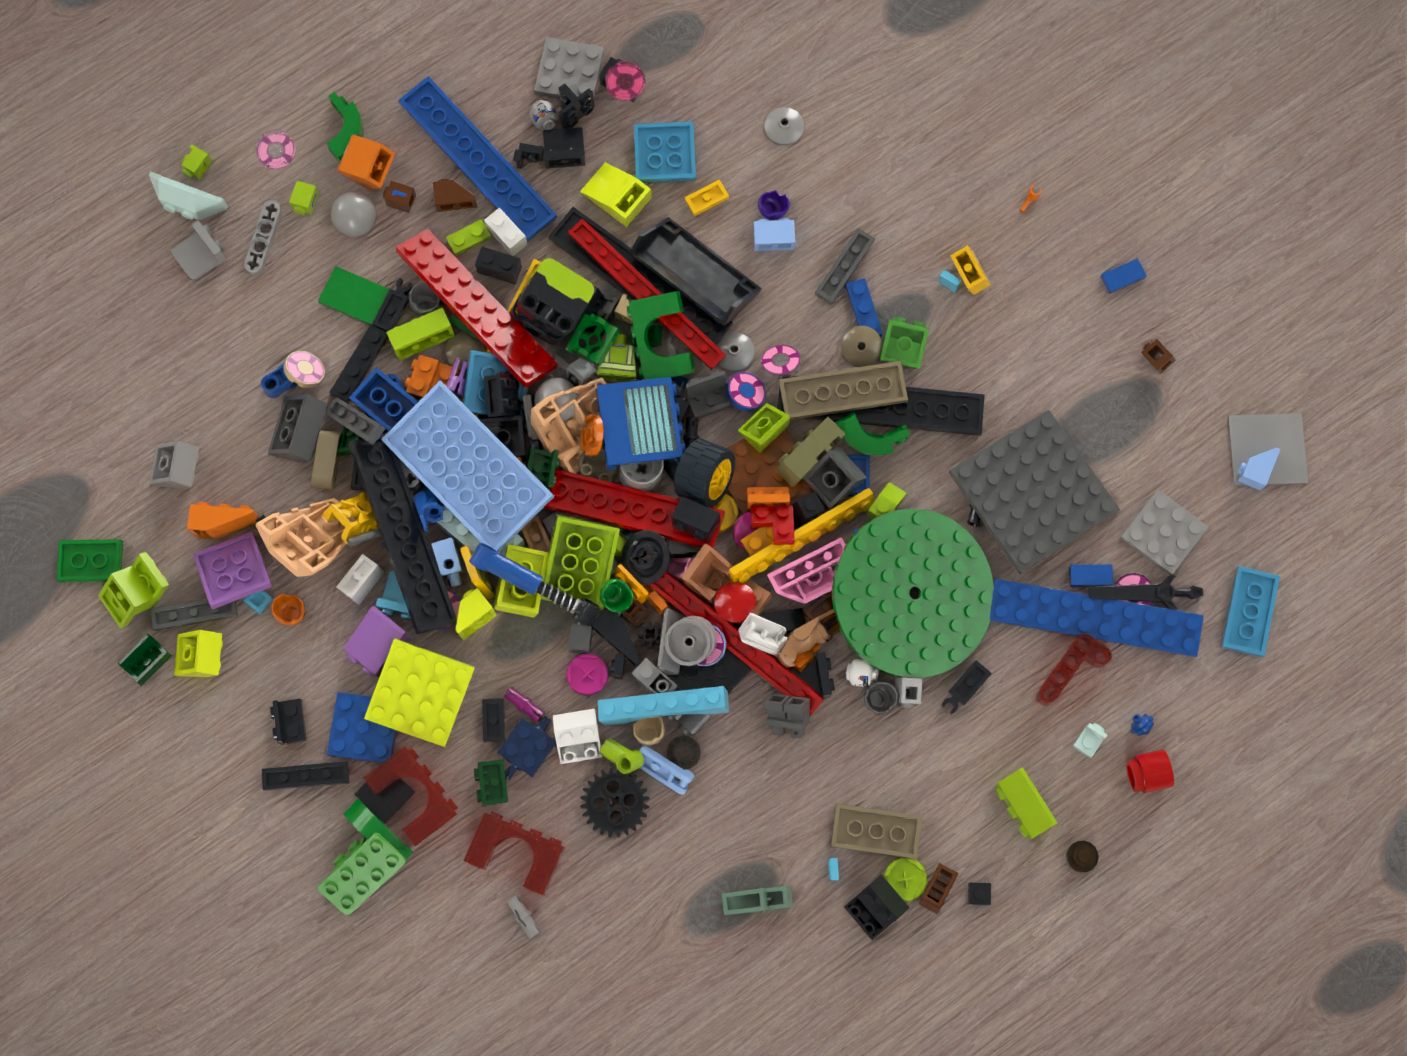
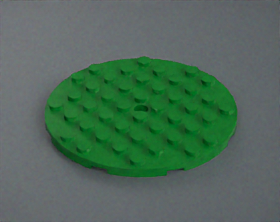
M902 509L872 519L850 538L835 567L832 582V602L834 613H836L840 625L839 628L844 638L864 661L894 676L924 678L938 675L954 668L969 657L977 648L990 623L994 584L991 569L984 552L965 528L949 517L937 512L924 509ZM912 587L918 589L917 599H912L909 595Z

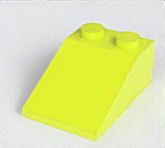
M508 544L505 557L543 577L542 581H544L549 553ZM499 577L493 609L534 618L539 612L541 595L539 593L532 595Z

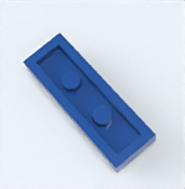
M863 278L846 283L845 287L857 325L870 327L881 337L883 333L866 279Z

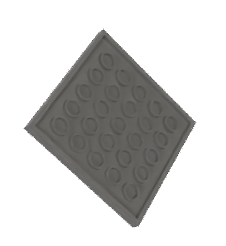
M1049 410L963 461L948 472L1019 574L1120 511L1117 504Z

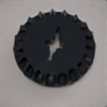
M642 530L633 534L625 543L622 551V566L642 585L658 582L660 578L664 577L663 575L668 571V565L671 563L670 555L672 553L669 551L668 547L670 545L666 543V538L662 537L660 533L651 530ZM647 554L653 556L651 559H648V563L645 560L639 559L644 558Z

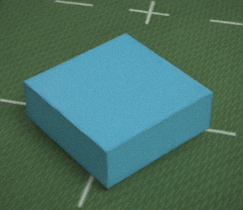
M943 270L938 283L955 293L959 288L961 279Z
M264 590L243 599L258 614H261L273 600Z
M830 858L828 860L830 882L839 880L837 858Z

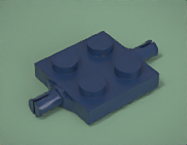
M544 716L538 726L521 718L497 752L510 764L505 771L507 779L510 780L516 770L523 771L533 778L556 745V741L545 732V729L552 722L547 716Z

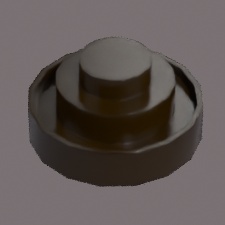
M1085 840L1071 844L1066 852V861L1069 867L1079 873L1093 870L1099 860L1096 847Z

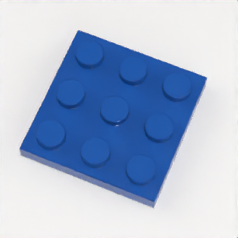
M337 692L327 756L391 764L397 730L364 719L372 698L371 696Z

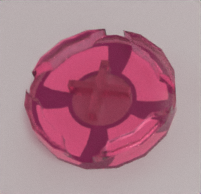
M621 61L613 67L611 66L605 76L606 88L609 94L622 101L638 97L645 86L643 71L638 65L629 61Z

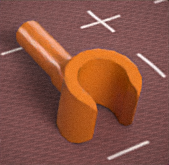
M1035 185L1030 187L1027 194L1028 197L1019 209L1022 213L1032 201L1039 198L1042 192L1040 190L1039 193H1033L1032 190Z

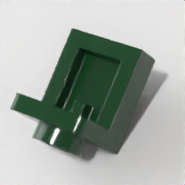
M658 324L650 326L648 330V341L651 348L662 346V329ZM630 326L629 340L631 345L636 347V338L632 337Z

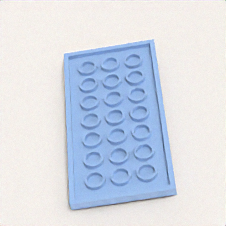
M441 381L381 439L481 543L494 548L497 552L554 497L526 466Z

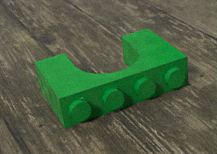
M680 291L628 301L627 314L629 318H632L633 322L631 333L637 342L635 353L637 359L640 358L641 367H639L641 379L675 377L696 372L692 352L674 356H662L651 348L648 341V330L654 320L661 316L684 312Z

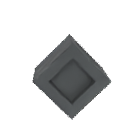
M578 621L576 624L570 625L569 652L590 654L592 626H586Z

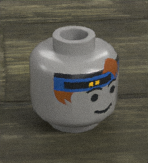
M539 100L531 106L529 116L537 129L550 130L555 126L558 121V114L550 102Z

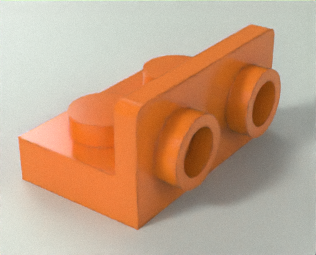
M788 487L747 488V509H751V505L790 504Z

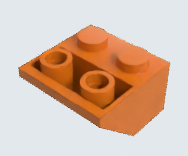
M352 135L337 171L368 190L381 189L396 153L381 143Z

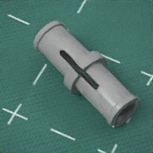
M519 895L507 901V904L516 916V922L521 924L528 938L531 939L538 935L541 930L534 922L531 911L527 910Z

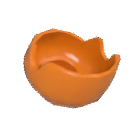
M280 594L273 600L271 605L274 618L277 622L286 626L300 623L306 612L304 602L296 595Z

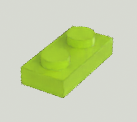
M482 219L447 236L446 239L455 256H458L491 239V235Z

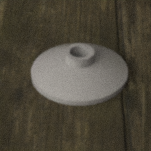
M785 107L778 108L767 116L764 126L765 133L776 144H793L802 136L804 122L797 111ZM786 121L788 124L782 125L781 122Z
M737 332L727 333L716 345L726 354V357L718 365L727 371L737 372L744 370L753 361L754 346L752 341L744 334ZM732 347H737L738 351L732 352L730 349Z

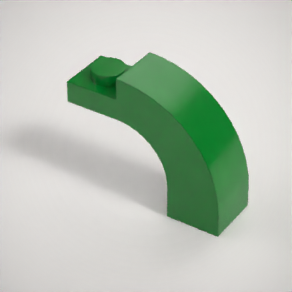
M333 92L328 96L329 100L344 119V124L340 133L326 144L331 154L340 163L351 136L363 137L364 127L354 102L352 101L348 104L342 95L339 97Z
M855 412L836 420V425L846 434L843 437L844 440L854 449L869 455H885L895 452L892 444L895 442L896 444L903 443L910 436L906 425L886 434H871L862 428Z
M357 799L343 813L348 821L366 839L370 838L374 833H379L406 859L413 853L361 800Z

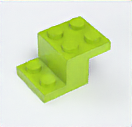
M147 552L138 555L132 566L112 573L98 597L121 629L128 626L134 615L155 607L169 584L156 567L155 562L149 557Z

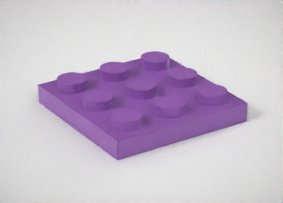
M253 531L193 553L212 610L272 587Z

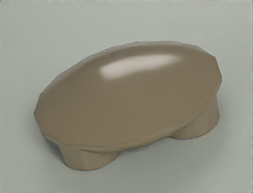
M460 332L448 341L445 349L446 358L452 366L456 358L460 359L458 365L460 370L463 361H469L471 350L486 353V346L481 341L473 339L468 333Z
M601 446L596 456H587L586 452H583L578 464L581 475L607 482L614 480L619 467L616 465L615 470L607 471L604 447Z

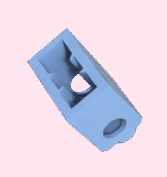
M448 538L431 543L441 576L447 577L450 588L461 585L459 573L463 572L455 540ZM448 561L453 562L454 566L451 569H447L446 563Z

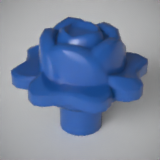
M1139 714L1134 715L1131 732L1138 736L1149 734L1154 725L1152 722L1154 718L1147 714H1144L1142 717Z

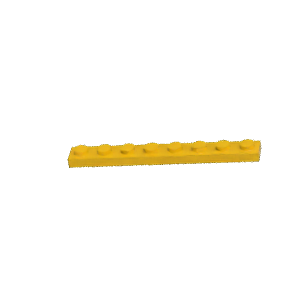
M867 488L795 530L794 545L771 544L729 569L731 582L744 583L748 581L750 577L758 572L765 571L775 562L782 561L787 555L799 551L804 545L818 540L820 536L828 531L835 530L837 526L845 521L848 522L857 514L869 510L874 503V493L870 488Z

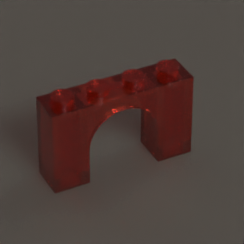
M404 746L363 778L376 795L380 794L395 781L404 777L415 778L425 786L428 792V804L425 811L402 829L414 846H417L457 815L455 810L458 807L451 798L447 800L442 794L445 792L444 788L438 781L435 783L429 777L432 773L425 764L422 766L416 760L419 758L416 751L412 747L408 749L407 746Z
M491 812L490 815L484 813L464 858V862L486 871L494 850L502 841L509 838L523 839L528 842L533 851V864L523 887L545 896L565 850V847L561 846L562 841L553 837L547 840L541 837L543 833L532 828L530 831L522 829L523 825L516 821L505 822L502 820L503 816L495 812Z

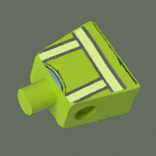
M617 335L603 363L598 367V379L603 378L604 381L613 382L637 380L634 346L626 345V335Z

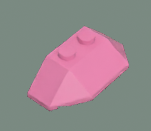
M842 537L767 574L776 594L802 604H807L831 592L835 567L846 545Z

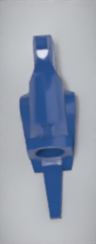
M425 485L422 491L414 496V500L425 532H428L427 524L429 521L434 523L443 520L445 508L443 505H440V500Z

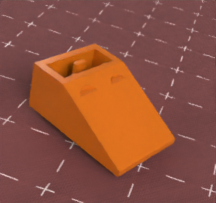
M197 502V505L190 504L187 529L196 538L218 540L255 525L259 516L250 506L240 505L239 508H231V505L228 504L210 506L206 502Z

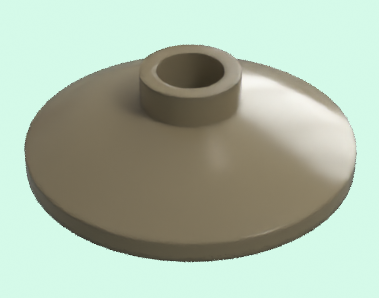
M856 326L844 335L841 344L842 353L846 360L855 366L871 365L881 354V338L870 327ZM860 342L865 343L866 347L864 350L858 349Z

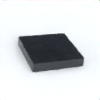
M383 763L354 795L386 824L415 791Z

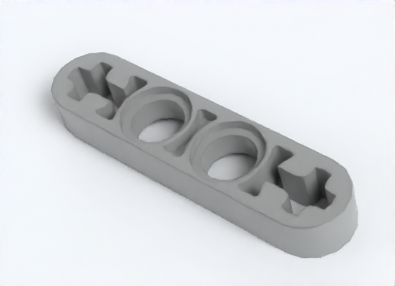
M268 201L263 205L245 259V269L252 276H258L264 271L282 216L281 207L275 201ZM273 207H274L275 210H276V212H272V214H271V219H272V221H271V220H269V218H270V213L268 212V210H272ZM264 225L272 227L271 231L267 234L261 232V228ZM259 243L266 245L262 252L255 251V247ZM256 261L258 267H254V270H252L250 265H254Z

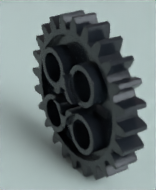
M610 768L609 774L601 770L602 777L599 778L594 774L596 781L588 780L590 788H583L587 796H581L580 799L586 801V803L580 805V808L587 809V811L582 816L590 817L586 823L588 825L594 823L593 831L601 828L600 835L608 831V836L611 838L613 832H616L618 838H620L621 832L624 831L628 836L629 828L637 831L635 824L643 825L640 817L647 818V814L643 810H647L650 807L644 804V802L650 800V798L643 796V794L648 790L647 788L640 789L643 781L636 783V774L630 778V773L622 774L619 770L617 773H614L612 768ZM612 782L619 784V790L616 793H610L607 790L608 785ZM603 790L614 800L619 798V804L627 809L630 815L625 814L617 806L612 808L610 800L602 796L600 791ZM629 795L636 798V803L633 806H626L624 804V799ZM598 799H603L606 802V806L602 810L594 808V803ZM619 812L623 815L620 823H613L611 821L613 813Z

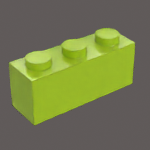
M443 307L386 332L399 361L455 337Z

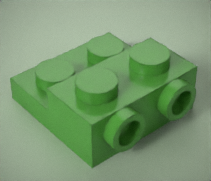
M894 316L893 320L889 319L880 360L887 362L901 361V365L920 369L929 328L925 327L926 323L914 321V324L905 323L906 319Z

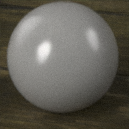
M344 193L332 205V223L340 233L346 236H362L368 233L375 224V206L362 193Z
M563 378L548 379L536 390L534 405L536 406L550 395L575 386ZM571 392L558 397L554 401L557 407L560 408L572 398L576 400L579 394ZM573 403L559 413L563 422L571 420L575 416Z

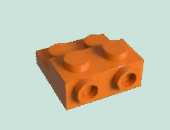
M419 354L418 359L414 358L411 370L413 373L411 378L407 377L404 389H407L406 392L413 398L421 400L439 381L447 385L453 367L442 364L439 360ZM457 368L455 376H458L459 368Z

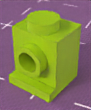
M191 144L189 147L191 152L183 158L181 164L183 170L181 172L190 179L194 177L200 180L213 161L208 153Z

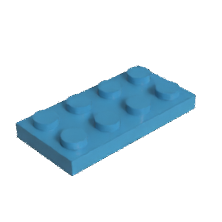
M1242 566L1237 567L1221 644L1222 648L1258 657L1265 656L1280 576Z

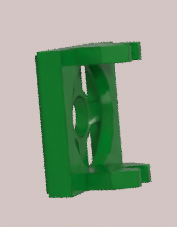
M585 314L566 350L601 366L620 330L608 324L599 316ZM597 326L594 333L589 335L583 333L588 327ZM603 330L606 332L605 342L602 341L600 336ZM598 336V343L593 346L589 345L590 338ZM580 339L586 341L587 346L585 349L579 347ZM601 347L597 352L591 353L593 349Z

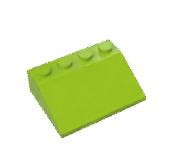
M556 514L544 581L548 585L553 584V587L559 588L561 592L566 591V594L572 595L574 599L579 598L581 600L582 598H587L601 607L600 611H603L604 605L600 601V589L605 582L610 580L620 529ZM541 597L542 600H547L546 597Z

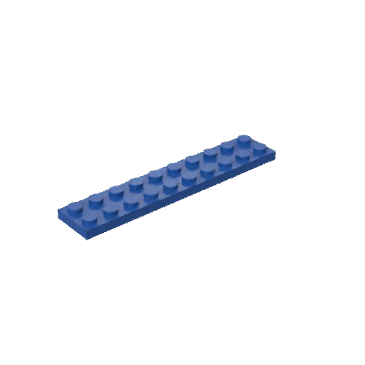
M429 76L398 100L399 104L496 209L500 208L526 236L527 242L557 218V214Z
M994 579L989 620L1197 657L1204 615L1120 600L1093 599L1086 594Z

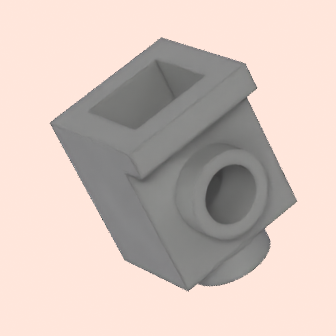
M894 677V682H896L895 689L898 693L897 703H900V707L913 708V704H921L922 679Z

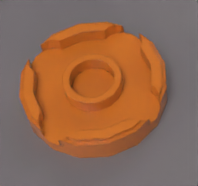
M590 414L584 420V423L587 424L586 428H583L581 431V446L587 456H596L602 446L604 429L601 417Z

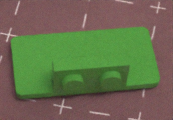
M374 833L368 839L363 837L360 841L355 840L348 847L349 851L343 855L341 853L333 861L332 873L318 885V891L345 915H350L406 863V858L379 833Z

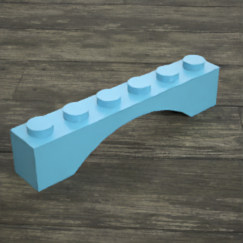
M724 686L598 700L599 722L604 726L626 724L658 716L681 714L709 715L729 712L728 691Z

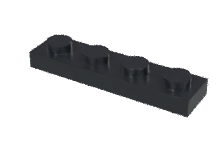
M372 324L369 326L331 388L330 395L341 399L347 404L350 402L349 397L359 387L389 338L385 331Z
M347 761L262 769L263 791L350 783L349 762Z

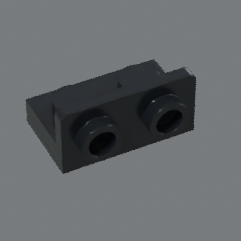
M302 699L281 702L278 700L273 701V707H270V714L272 720L275 719V728H273L274 740H277L280 745L307 741Z

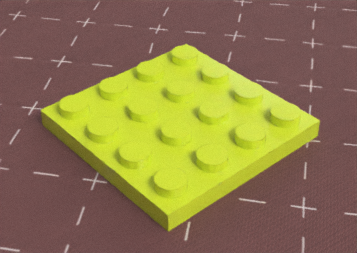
M394 638L364 719L445 747L475 667Z

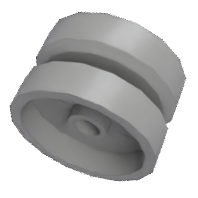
M689 616L675 622L670 626L665 635L667 653L673 661L680 665L692 666L699 664L713 653L717 644L715 628L708 620L700 616Z

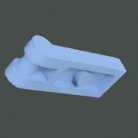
M642 746L640 752L644 757V765L640 769L675 792L685 794L688 789V783L692 782L694 774L689 770H683L648 746Z

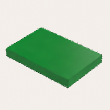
M335 266L318 302L371 325L390 289Z
M59 540L57 582H107L112 573L122 570L123 540Z

